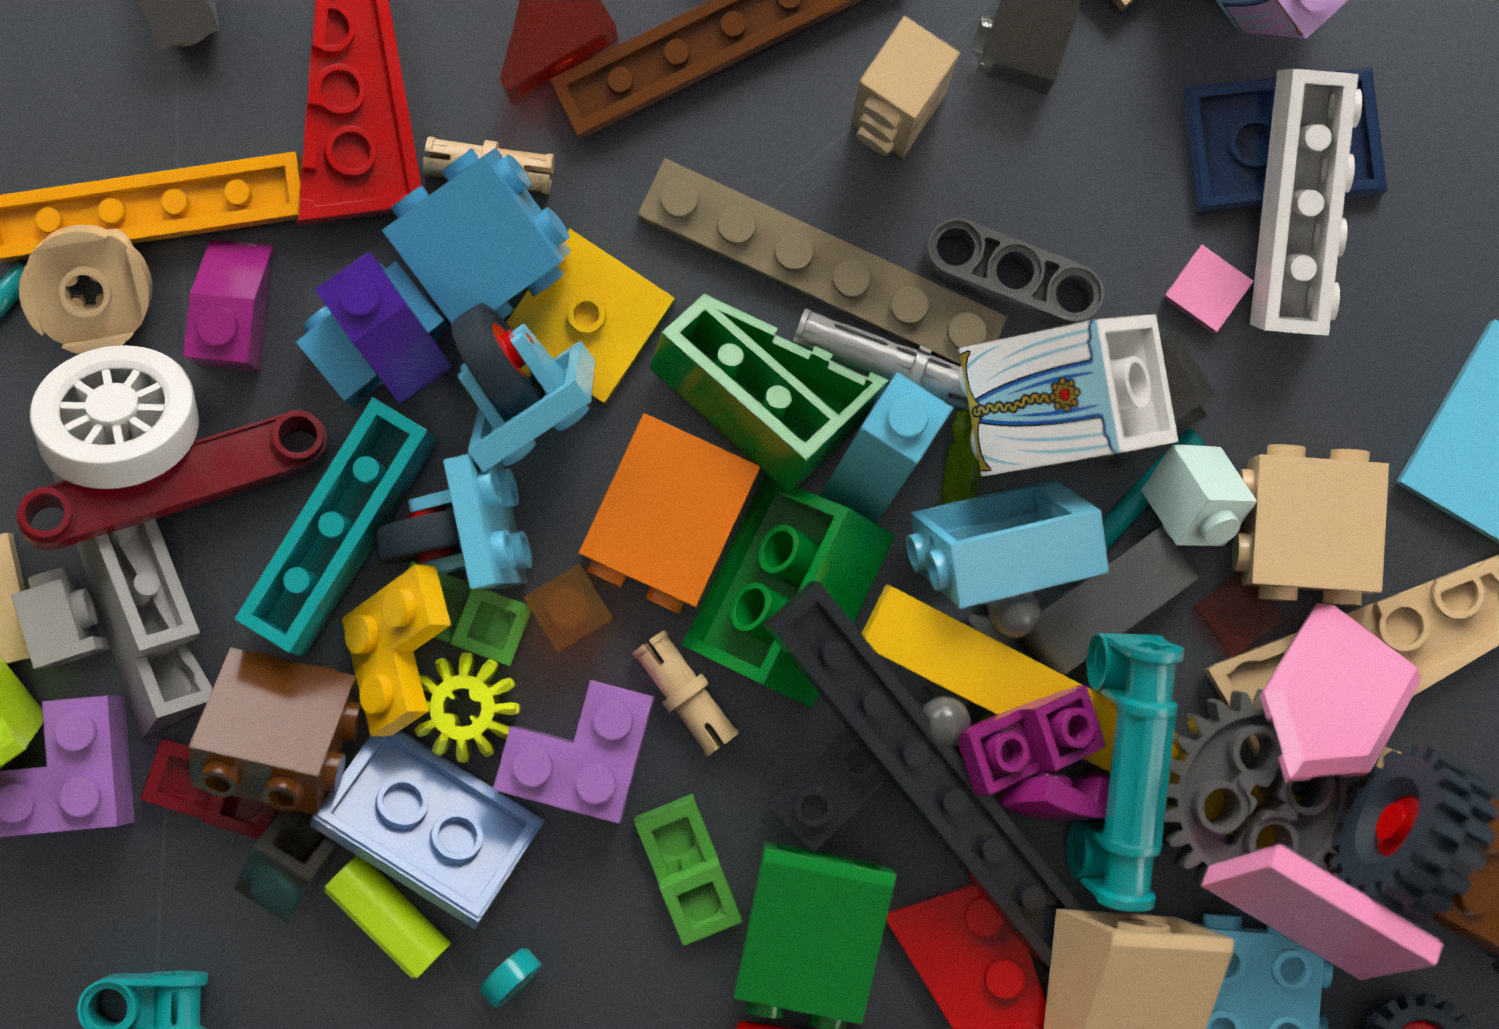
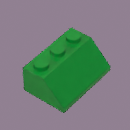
M765 475L682 646L812 709L819 693L763 624L810 581L820 582L852 623H854L896 535L852 509L808 491L796 488L790 494L776 480Z

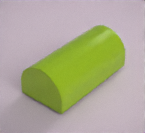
M357 855L324 886L326 888L325 892L411 978H419L452 944L375 866Z

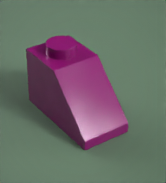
M210 239L190 292L183 357L198 366L261 372L275 253L274 246Z

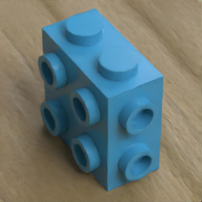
M496 147L481 158L478 157L473 148L441 170L448 180L446 184L431 195L427 193L422 185L391 207L398 219L382 230L450 323L479 303L490 306L504 319L514 310L508 303L509 299L526 287L534 297L561 278L564 273L558 264L571 252L565 243L569 239V234L562 221L550 208L540 209L527 191L531 187V182L522 166L509 154L503 158Z

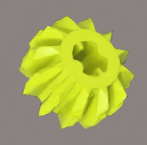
M464 652L461 654L459 675H456L452 664L446 658L436 660V670L443 682L438 683L429 676L420 675L423 690L432 694L431 701L426 700L432 719L420 723L415 728L417 736L423 737L438 729L441 734L434 742L432 752L438 756L443 755L449 749L452 741L456 739V757L458 762H468L470 760L473 738L479 751L485 757L495 754L494 744L487 732L492 731L500 738L507 740L510 726L498 721L499 714L515 715L521 712V705L519 703H500L499 695L511 691L516 686L513 678L502 679L492 686L489 681L497 672L499 666L498 662L492 659H488L482 665L477 676H474L475 659L472 653ZM462 689H469L470 700L481 701L480 716L471 715L469 718L472 724L469 726L462 725L460 714L450 712L451 699H461L462 697L458 691Z

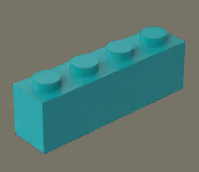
M372 397L236 615L235 620L288 653L306 656L373 548V531L388 524L439 439L425 428Z

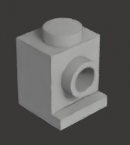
M58 568L34 575L27 579L30 589L11 595L34 669H53L111 650L107 637L93 636L91 626L98 623L93 600L87 589L79 590L77 581L69 580L66 568Z

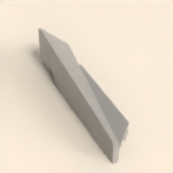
M52 471L56 483L65 481V479ZM153 519L76 543L140 735L142 737L152 735L205 708L213 688L186 644L195 641L200 631L156 520Z

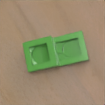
M410 561L405 571L414 565H418V563ZM438 575L451 625L434 638L511 666L533 607L488 589H470L469 582L451 575Z
M693 793L634 817L635 826L683 946L743 922Z

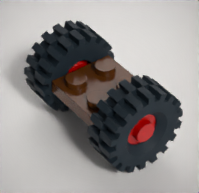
M1414 744L1403 745L1401 754L1392 750L1384 755V766L1379 768L1374 765L1371 772L1365 776L1367 783L1364 787L1360 788L1355 785L1348 796L1354 802L1349 811L1341 810L1337 823L1343 826L1341 834L1334 835L1332 838L1331 849L1339 853L1331 859L1332 871L1339 874L1337 879L1410 923L1414 924L1415 920L1424 924L1434 920L1486 948L1487 955L1495 959L1491 964L1492 967L1499 973V802L1493 799L1495 794L1492 787L1485 784L1486 780L1475 772L1429 746L1420 744L1419 747Z

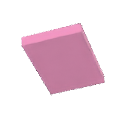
M1282 845L1210 865L1201 885L1203 888L1359 980L1434 966L1437 963L1443 945L1439 942V939Z

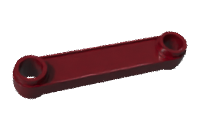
M302 410L289 411L196 440L184 457L173 467L161 475L140 484L122 488L102 489L85 487L65 480L42 488H36L27 493L21 500L16 513L17 525L25 540L35 548L48 551L58 550L309 472L316 468L326 456L328 449L326 429L321 420L310 412ZM296 431L307 432L316 439L315 444L310 449L299 453L288 451L282 446V441L287 435ZM55 507L65 512L62 522L52 530L40 531L34 529L31 525L34 516L45 508Z

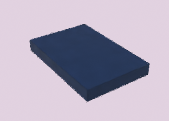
M1372 67L1329 71L1358 74L1357 89H1360L1362 92L1361 116L1357 127L1352 128L1350 154L1354 155L1355 160L1354 178L1350 191L1348 193L1345 192L1344 199L1383 195L1388 190ZM1277 77L1189 86L1182 90L1196 215L1262 208Z

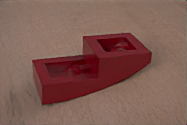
M161 736L140 795V800L200 818L204 823L265 842L276 808L267 803L236 796H216L204 789L190 786L189 745Z

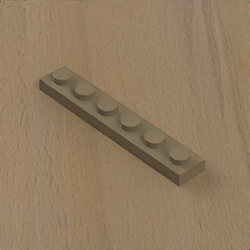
M664 158L638 213V219L918 349L920 345L932 349L931 355L960 367L962 364L959 348L998 340L1008 319V316Z

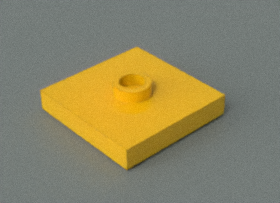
M569 229V239L565 243L571 252L558 264L564 275L534 297L528 290L506 323L512 330L525 324L552 358H555L581 340L595 359L592 397L606 405L675 303V298L572 229Z

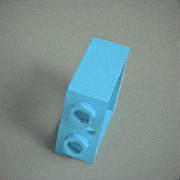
M1055 479L910 512L913 534L906 537V549L913 570L923 575L931 582L936 591L940 590L959 608L1109 573L1101 510Z

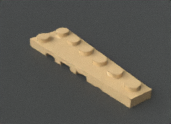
M1499 554L1345 614L1418 668L1421 682L1414 693L1416 695L1499 646ZM1298 632L1220 661L1204 669L1229 710L1231 692L1235 690L1247 692L1253 703L1257 689L1265 688ZM1252 734L1245 740L1257 758L1259 742L1257 737Z

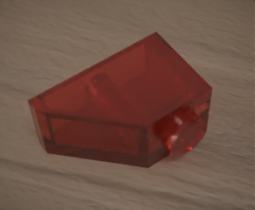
M520 0L500 77L504 92L511 104L549 83V79L579 65L619 41L616 25L601 0Z

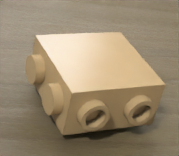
M1286 444L1267 445L1266 455L1259 454L1248 459L1247 469H1240L1238 472L1257 500V503L1244 519V532L1237 533L1233 540L1232 568L1233 571H1241L1240 586L1259 587L1258 599L1297 601L1298 590L1323 592L1322 603L1352 606H1361L1362 594L1381 593L1383 586L1389 463L1369 462L1370 452L1366 450L1332 449L1330 459L1305 457L1306 447Z

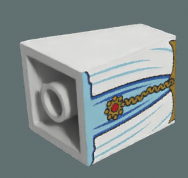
M1156 314L1097 319L959 348L962 364L959 380L962 391L968 398L973 426L971 448L974 456L979 461L981 477L1178 442Z

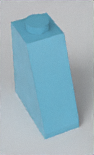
M897 372L860 428L820 495L852 509L877 524L953 407Z

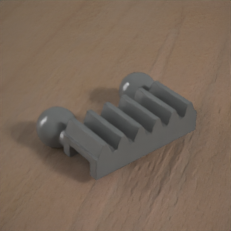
M1031 591L979 604L986 613L985 617L969 615L965 617L963 623L1006 645L1010 638L1024 637L1036 628L1041 615L1040 604ZM926 680L922 686L932 700L926 704L917 703L931 719L930 728L934 738L939 743L948 746L952 745L954 748L958 746L959 733L971 726L970 715L966 709L970 701Z

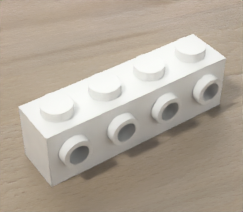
M1303 69L1277 70L1250 325L1262 330L1329 336L1330 321L1335 320L1340 302L1339 283L1335 282L1337 259L1343 255L1347 241V221L1345 218H1342L1345 192L1348 193L1352 187L1355 170L1354 155L1350 154L1352 128H1356L1359 123L1362 109V92L1360 89H1357L1358 74Z

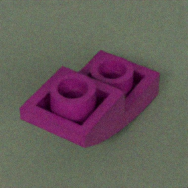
M1079 685L1051 694L976 723L959 733L958 742L975 795H991L1039 771H1057L1107 747L1086 685Z
M1039 771L1033 775V778L1022 779L1004 788L999 804L1014 812L1047 821L1068 822L1106 819L1110 774L1088 771L1083 774V778L1069 779L1059 773Z

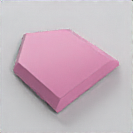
M1317 603L1311 609L1260 694L1266 719L1268 722L1273 721L1283 753L1278 759L1285 783L1309 781L1317 776L1340 775L1343 778L1366 776L1374 767L1421 682L1418 668L1335 605Z

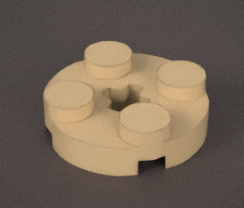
M73 225L49 234L31 252L19 280L20 303L30 325L40 335L43 336L46 333L52 340L62 343V349L76 354L102 347L123 345L142 325L153 293L149 268L141 253L133 247L130 238L119 230H106L94 225ZM79 275L89 276L92 281L99 282L103 290L97 293L95 304H86L83 295L71 294L69 287L78 282Z

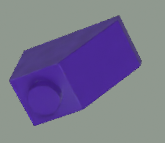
M369 251L315 289L349 339L400 405L453 368L381 265Z

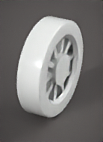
M138 346L102 347L72 357L45 377L38 386L30 406L31 427L39 453L46 465L63 479L91 488L110 489L128 487L161 475L178 463L189 451L199 427V414L194 391L185 370L167 355Z

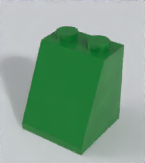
M764 840L734 989V999L746 1001L744 1011L776 1019H782L784 1009L809 1014L808 1024L823 1029H846L847 1022L862 1024L896 873L889 865L819 851L813 853L809 849Z

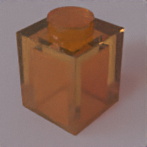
M580 563L524 596L557 653L566 652L617 621L588 572H586L585 567Z

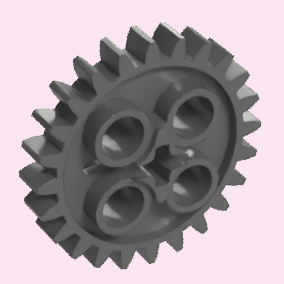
M1257 689L1253 703L1247 692L1232 691L1230 710L1221 700L1212 698L1207 700V710L1210 719L1206 720L1199 715L1188 713L1185 718L1192 734L1189 738L1176 734L1173 736V746L1179 753L1176 759L1171 758L1169 772L1171 774L1167 789L1168 804L1165 806L1164 821L1172 822L1173 827L1163 834L1161 842L1171 847L1184 845L1174 862L1177 866L1184 869H1190L1198 865L1193 880L1201 885L1210 865L1257 852V836L1268 825H1272L1275 832L1273 847L1282 845L1330 874L1323 857L1327 852L1334 855L1339 854L1331 849L1333 836L1342 832L1343 826L1337 823L1341 810L1346 811L1350 809L1354 800L1348 798L1347 786L1363 779L1362 776L1343 778L1340 775L1313 777L1310 779V788L1307 795L1302 800L1296 802L1292 795L1293 782L1285 783L1278 759L1283 753L1273 721H1267L1262 706L1260 694L1263 689ZM1254 734L1259 742V753L1252 764L1244 766L1240 758V747L1249 735ZM1256 784L1259 785L1258 791L1265 796L1260 806H1257L1256 798L1251 795V791ZM1219 788L1224 796V807L1216 818L1208 821L1204 813V802L1213 790ZM1233 831V842L1226 844V835Z

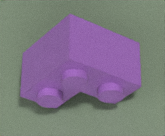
M590 680L574 741L517 725L510 726L493 790L620 823L625 813L655 696Z
M125 695L43 701L47 766L0 771V837L114 827L134 823Z

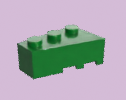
M703 294L661 332L649 369L791 494L866 421L879 401L889 380L872 372L869 373L868 377L831 361L832 353L817 346L814 347L813 351L805 349L776 335L778 328Z

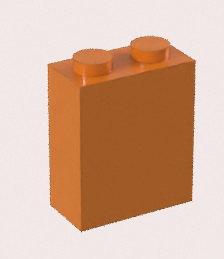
M643 413L580 548L579 554L592 560L586 572L619 587H622L626 577L631 578L649 587L645 599L677 614H680L684 603L697 609L757 480L761 466Z

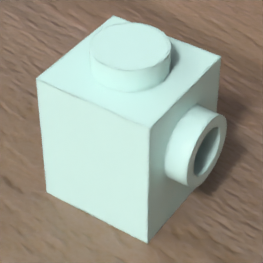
M1173 444L1141 489L1162 522L1164 531L1173 539L1176 545L1225 546L1238 533L1240 524L1257 503V500L1223 449L1216 446Z

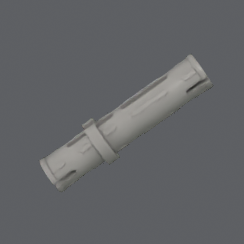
M809 309L804 310L793 343L810 351H813L814 347L817 346L833 354L831 361L867 374L872 372L890 382L898 372L940 400L970 412L968 398L963 393L960 385V366L932 356V349L921 345L919 350L905 345L902 346L856 327L831 320Z

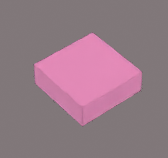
M1201 245L1162 299L1214 335L1251 286L1253 280L1210 249Z

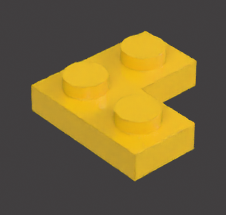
M414 565L342 618L345 642L350 651L359 687L360 703L365 712L370 736H392L428 712L413 651L451 625L436 565Z

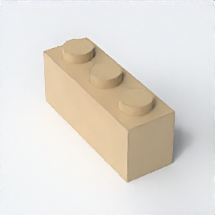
M904 16L859 81L851 124L859 129L856 133L857 138L870 149L883 156H887L890 151H893L903 158L944 99L960 52Z

